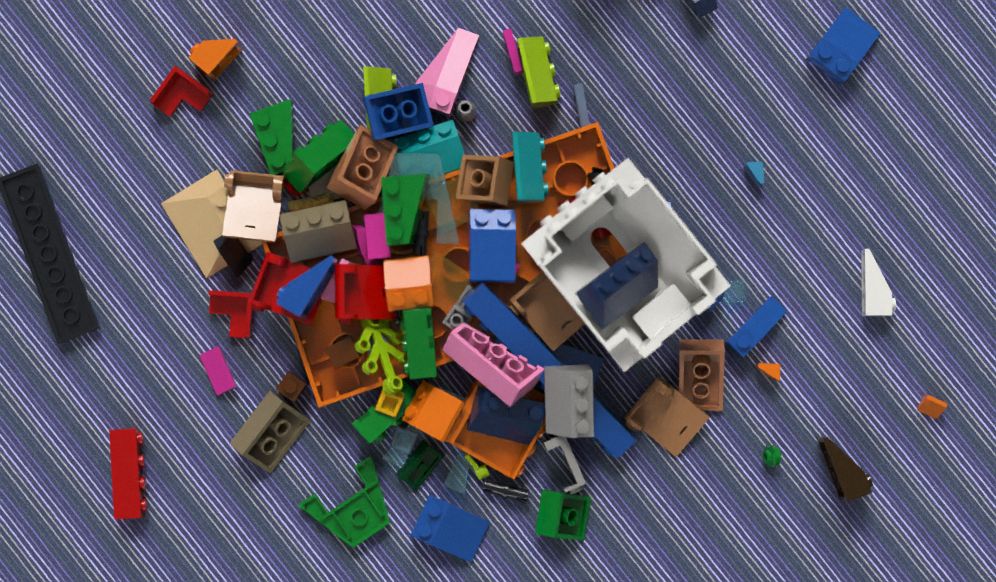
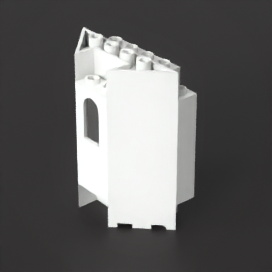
M629 158L605 175L604 172L593 179L595 184L589 189L585 186L575 194L577 199L572 203H569L568 200L557 208L559 213L556 216H547L539 223L542 227L522 243L523 247L624 372L641 358L645 359L662 345L661 342L694 315L702 313L716 301L715 298L731 286L715 267L717 264L648 178L645 179ZM599 227L608 229L627 253L645 242L658 260V288L603 330L600 329L575 294V292L610 267L594 248L590 240L592 232Z

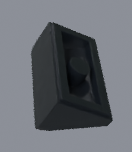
M220 236L213 241L236 278L241 276L253 260L240 240Z

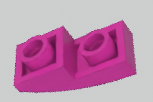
M360 224L352 225L357 251L365 265H378L380 259L368 260L365 228Z

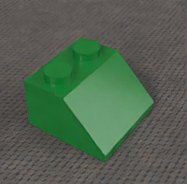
M542 489L535 534L584 541L591 497Z

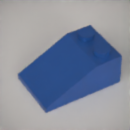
M845 7L806 60L842 85L880 35V32Z
M423 83L363 97L374 141L434 126Z
M470 209L468 217L470 282L515 283V210Z
M330 256L289 282L286 287L282 286L277 293L276 298L278 301L276 303L300 318L306 319L335 271L334 264H339V261Z
M430 494L410 536L468 562H472L490 522Z

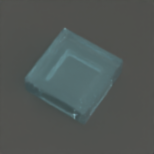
M743 280L728 282L731 286L723 292L725 295L723 297L724 306L746 302Z

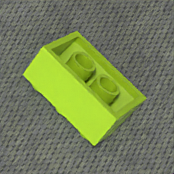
M543 37L518 38L517 48L523 67L531 109L557 104V98L561 97L558 84L554 85L552 78L556 76L554 64H549L547 56L551 55L549 43H544Z
M363 67L365 96L397 88L396 74L392 75L390 68ZM366 113L367 129L371 130Z

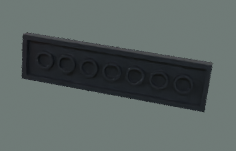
M37 163L0 177L2 196L57 344L100 329L40 164Z

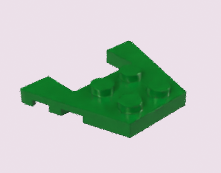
M371 456L354 466L366 487L330 512L327 511L316 493L298 504L300 508L308 512L352 548L390 523L374 461Z

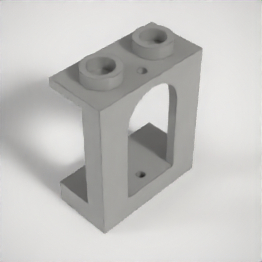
M558 435L543 442L547 451L558 446L561 447L575 479V483L563 488L564 492L569 491L570 494H574L583 490L582 485L586 484L567 438Z

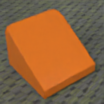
M775 363L756 364L758 370L773 380L780 381L781 365Z
M924 395L917 410L937 419L946 409L947 403L930 395Z

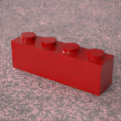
M140 428L109 430L114 520L142 518L144 513L148 511L147 499H143V490H146V478L142 477V468H145V456L141 455V446L144 445L143 432L140 433Z

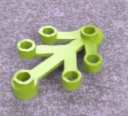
M361 319V326L364 330L360 339L355 343L356 351L358 353H365L371 347L369 342L371 335L374 340L367 361L362 365V370L367 375L376 372L378 369L376 362L378 357H380L386 379L382 384L383 390L388 395H395L402 390L403 382L401 378L395 375L389 355L398 360L401 366H404V362H406L404 356L407 361L408 356L407 352L402 353L383 340L382 334L390 338L394 345L402 344V339H406V335H402L401 330L393 331L382 323V319Z

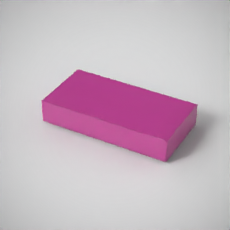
M503 30V38L514 75H520L523 73V67L512 30Z
M384 213L364 215L368 260L392 258L391 247L386 245Z

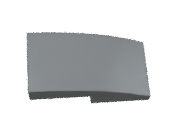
M471 284L467 285L442 322L452 330H455L462 323L468 325L473 318L464 310L463 306L465 304L462 300L474 288Z

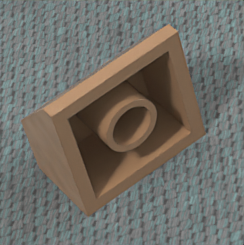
M462 155L455 199L485 205L507 206L514 162L499 156Z

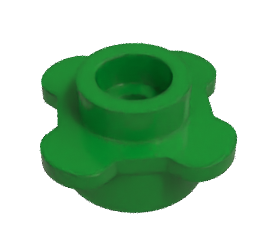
M769 445L765 446L763 451V461L767 468L775 467L781 462L780 449L774 445L770 447Z

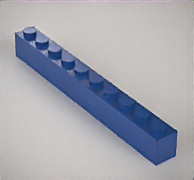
M479 282L462 298L465 304L463 306L464 310L471 317L476 315L481 320L479 325L487 333L491 330L496 336L494 340L498 344L501 343L511 351V354L516 357L521 355L527 358V363L534 367H537V365L542 368L544 366L564 365L484 282ZM543 371L539 380L542 382L540 387L545 391ZM593 395L594 437L590 438L593 441L598 439L603 444L601 449L608 456L613 455L618 459L636 442V439Z

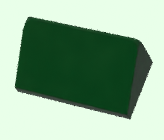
M422 440L396 475L417 491L444 455L425 440Z

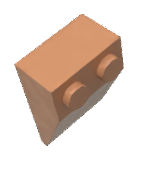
M360 125L335 168L327 189L366 210L377 200L382 188L381 177L387 176L399 146L385 138L374 141L371 130Z
M679 339V392L702 411H723L724 340Z

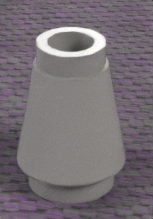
M469 100L460 101L455 107V115L460 121L468 122L476 116V106ZM464 105L466 107L468 105L470 109L467 112L462 111L461 107Z

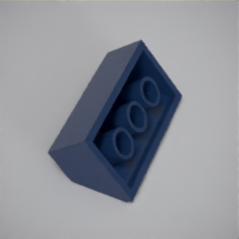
M644 242L575 292L601 330L605 329L658 288V260Z

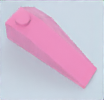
M458 28L415 83H423L430 111L449 118L451 117L479 35Z

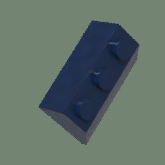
M477 386L466 430L528 445L542 427L545 416V403L521 397L509 407L489 389Z

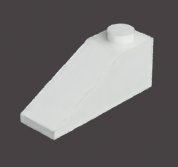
M870 249L861 250L862 316H891L892 311L896 310V300L892 298V292Z

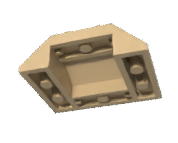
M218 169L161 203L206 278L228 266L213 242L222 236L228 200V188L224 187V179ZM239 239L248 253L263 245L262 241Z

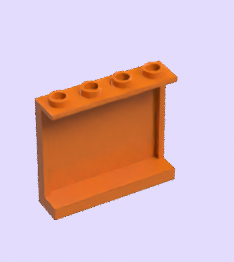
M475 379L463 401L465 404L445 441L507 477L515 479L516 476L519 477L525 468V465H523L527 457L530 458L535 451L536 446L534 443L537 438H541L546 431L545 416L542 427L528 445L466 430L477 386L487 388ZM533 388L523 396V398L545 403V395Z

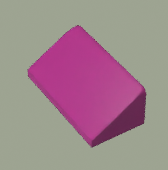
M220 346L199 355L217 396L237 387Z

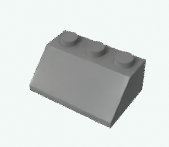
M590 365L544 366L546 433L570 438L594 437L593 370Z

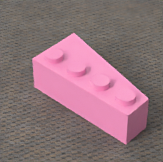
M462 323L450 333L442 351L509 407L536 385L544 371V368L539 365L534 367L527 363V358L521 355L516 357L506 351L507 347L501 343L494 344L490 342L488 336L466 323Z

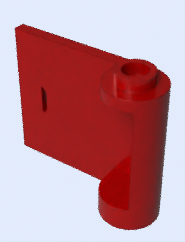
M267 252L248 303L252 304V309L262 313L267 309L313 326L322 302L320 297L325 288L306 319L300 318L276 303L278 301L276 296L281 287H286L289 282L311 268L296 262L291 263L286 258Z
M334 264L335 319H340V324H353V319H396V310L388 311L384 265Z

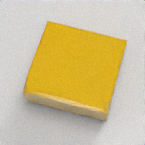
M382 388L375 410L396 418L404 399V393L398 392L395 395H388Z

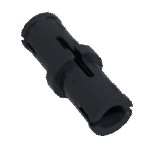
M421 210L420 219L414 239V256H427V238L430 236V231H428L430 211Z
M486 479L483 493L502 497L503 500L510 499L526 504L529 490L511 486L507 482L504 484Z

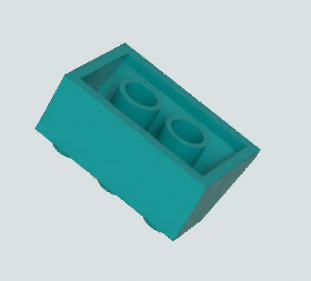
M453 120L390 141L399 146L395 157L401 175L426 173L430 174L429 180L460 170L462 155H465Z
M512 132L517 204L544 202V197L549 196L548 183H543V174H547L546 161L541 160V152H545L544 138L540 139L539 133Z

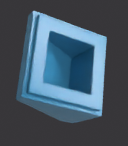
M762 161L745 163V169L757 186L764 184Z

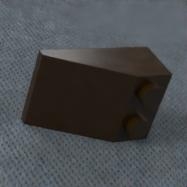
M817 437L839 499L848 502L872 493L871 487H873V482L870 475L865 474V471L828 437Z

